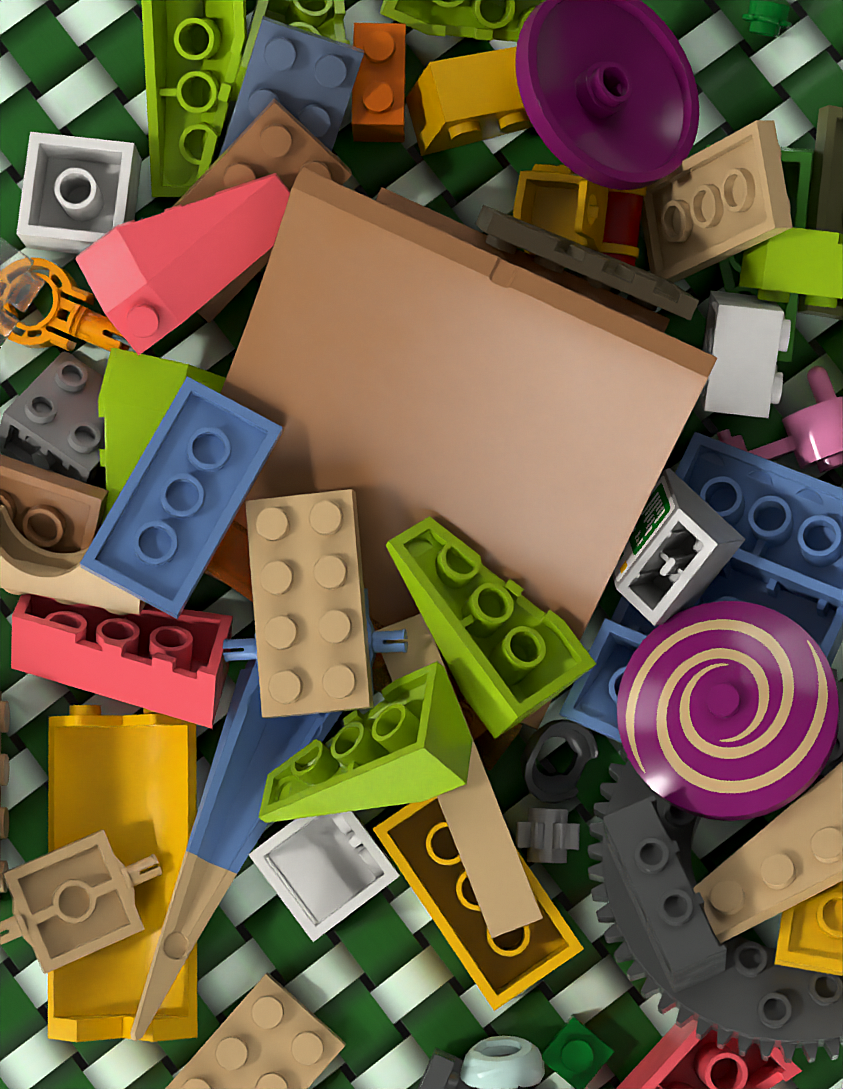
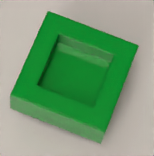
M571 1015L543 1049L541 1056L544 1063L573 1088L584 1089L611 1057L614 1050L576 1017Z

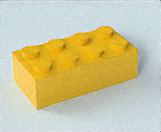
M437 796L426 801L409 803L373 828V831L494 1011L584 950L517 849L516 851L543 919L491 938Z

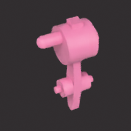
M814 366L808 371L807 379L817 404L782 419L788 437L747 451L742 435L732 437L729 429L718 432L717 436L719 441L770 461L794 452L800 469L817 465L820 473L843 465V397L836 396L826 369L821 366Z

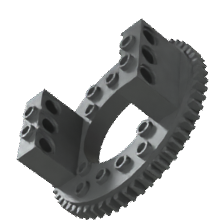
M833 668L831 669L836 681L840 701V722L836 743L831 756L819 774L822 776H826L843 761V682L838 681L837 669ZM622 745L620 757L626 764L611 763L609 766V774L617 783L602 782L600 786L601 795L610 802L594 804V815L602 819L603 822L590 824V836L602 842L589 845L588 856L601 863L589 867L588 873L590 880L603 882L591 889L593 901L607 903L596 911L598 922L614 923L604 932L606 942H623L614 952L617 963L634 961L626 972L627 978L631 982L646 977L647 980L641 989L642 996L647 999L660 993L662 996L658 1004V1011L662 1015L677 1007L679 1009L676 1019L678 1027L682 1028L692 1019L698 1021L696 1038L702 1040L712 1029L717 1031V1048L723 1049L733 1037L738 1039L739 1055L745 1056L752 1044H759L761 1059L764 1061H768L774 1047H780L785 1063H791L796 1048H802L808 1063L815 1061L818 1047H824L831 1060L837 1059L840 1043L843 1042V976L774 964L775 948L760 945L745 939L739 934L722 943L719 942L707 919L704 910V900L700 892L695 893L693 890L697 883L692 868L691 850L694 835L702 817L681 811L656 795L638 775Z

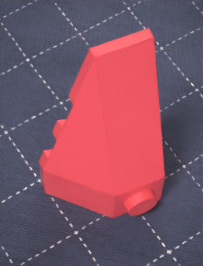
M276 173L216 192L214 196L184 206L180 204L165 209L163 213L139 221L134 219L119 224L78 254L75 260L104 314L136 353L140 355L181 325L274 246L290 191Z

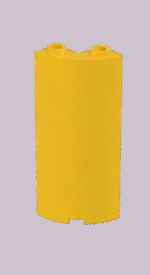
M70 705L68 716L49 717L48 853L97 831L104 830L114 855L125 867L154 854L159 863L141 870L140 873L154 866H160L162 875L134 886L135 906L145 928L144 930L48 972V1039L70 1042L117 1038L131 1039V1029L197 815L195 723L143 708V714L101 715V705ZM197 942L145 1034L139 1040L157 1042L198 1038Z

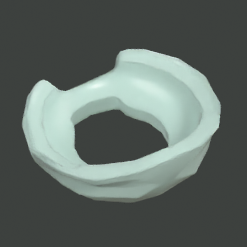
M516 1036L489 1037L470 1048L464 1058L460 1078L467 1085L478 1089L531 1087L541 1082L545 1074L544 1061L538 1047L523 1038ZM512 1054V1055L503 1056V1057H492V1056H498V1055Z

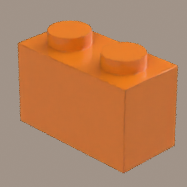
M354 23L353 46L363 49L364 55L352 89L351 124L353 141L404 142L406 24Z

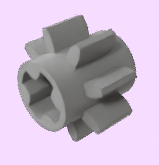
M528 808V822H516L515 847L527 848V862L567 863V849L579 850L580 824L568 823V809Z

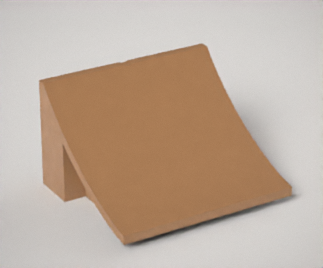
M301 167L292 186L277 237L247 324L220 393L282 426L283 432L203 574L253 597L245 501L352 489L356 492L364 588H368L369 618L375 631L420 614L386 544L392 538L430 516L481 556V564L505 582L511 579L524 590L521 595L545 613L551 610L562 618L580 641L656 482L709 378L717 357L665 334L664 332L670 321L669 318L601 287L596 289L590 286L588 281L571 273L563 271L560 274L533 262L534 256L517 249L514 255L495 248L485 242L488 235L381 187L376 200H373ZM438 648L454 691L463 695ZM376 653V655L383 658L382 653ZM552 699L521 721V723L538 730Z

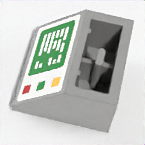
M670 468L664 469L612 573L615 587L654 626L663 624L675 614L694 606L746 539Z

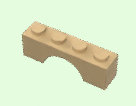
M0 505V588L15 595L34 594L54 598L57 602L66 605L85 604L101 607L117 615L131 613L139 615L146 602L81 568L80 562L88 548L75 553H54L41 549L23 537L11 521L6 506Z

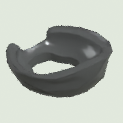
M560 719L546 723L532 734L526 743L520 762L522 776L528 791L541 802L559 803L577 795L579 790L576 785L587 762L591 758H598L599 754L598 745L592 731L571 720ZM552 737L564 738L568 746L574 751L571 764L563 773H540L535 765V759L544 742Z

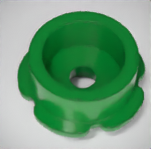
M750 0L747 14H742V19L750 23L749 32L758 35L779 37L780 29H789L792 26V23L788 22L790 7L780 3Z

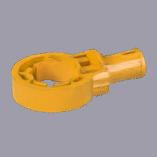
M31 257L17 260L0 272V333L9 340L25 347L36 349L54 345L67 351L75 349L77 343L54 334L55 330H60L107 351H111V348L129 350L130 346L111 337L115 334L124 338L107 316L68 299L69 296L93 305L95 296L88 291L78 288L73 277L60 266L42 258ZM33 270H48L49 277L33 272V278L41 282L46 281L51 286L53 294L51 311L37 325L26 326L25 323L16 320L18 313L15 309V303L21 289L33 282L32 277L26 273ZM7 317L14 319L11 323L25 331L22 336L13 330Z

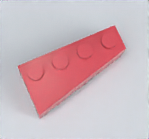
M25 594L20 596L12 614L11 668L212 729L229 670V662H225L223 652H230V649H223L224 639H231L233 616L183 609L179 618L176 619L150 604H146L139 615L132 613L117 615L101 607L85 604L66 605L57 602L54 598Z
M692 1019L682 1028L678 1027L675 1023L616 1089H770L782 1080L787 1082L802 1072V1070L792 1061L791 1063H785L782 1052L778 1047H774L768 1061L761 1059L759 1044H752L745 1056L739 1055L738 1039L733 1037L723 1049L717 1048V1031L712 1029L700 1040L696 1038L698 1021Z

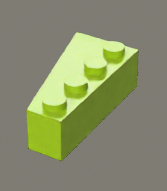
M793 227L744 250L739 286L758 289L757 299L789 303L790 293L806 294L805 305L836 308L838 298L843 299V234Z

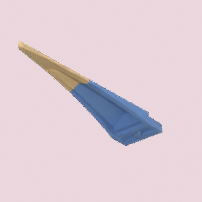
M248 660L245 669L240 670L131 1029V1040L134 1041L141 1039L208 921L249 856L248 854L252 851L269 824L258 818L267 774L313 740L317 739L322 742L343 712L262 718L259 672L256 660Z

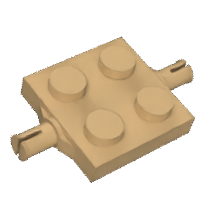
M100 830L2 872L12 897V913L14 916L0 922V933L7 930V932L0 934V945L22 936L33 948L41 970L46 974L144 930L145 928L135 906L134 886L162 875L160 866H154L140 873L141 870L159 863L156 856L151 854V856L125 867L114 855L105 831Z

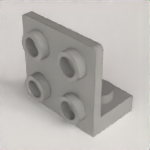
M66 351L60 353L4 411L0 424V452L7 457L93 485L100 466L99 449H105L104 417H99L98 397L104 376Z

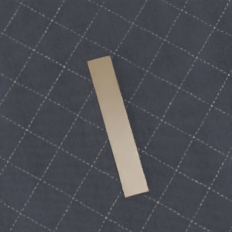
M421 613L377 630L393 631L406 629L408 639L386 641L387 643L408 642L407 653H382L392 682L436 661L445 668L435 640ZM473 740L467 784L440 794L437 798L491 938L543 919Z

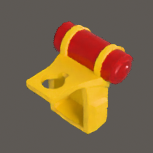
M535 164L532 170L520 171L513 207V217L635 266V260L639 256L640 222L643 199L646 197L647 187L634 190L610 189L584 179L564 164ZM524 250L525 253L535 257L536 254Z

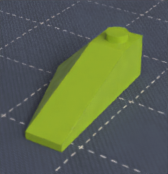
M141 0L152 197H182L213 164L247 40L246 0Z
M111 348L98 397L99 417H104L105 449H99L100 467H105L106 490L109 491L101 525L186 377L188 376L218 393H221L226 380L225 377L189 364L145 354L138 355L136 352L119 348Z

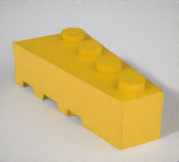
M517 46L428 63L406 97L421 156L534 127L524 108L517 84Z

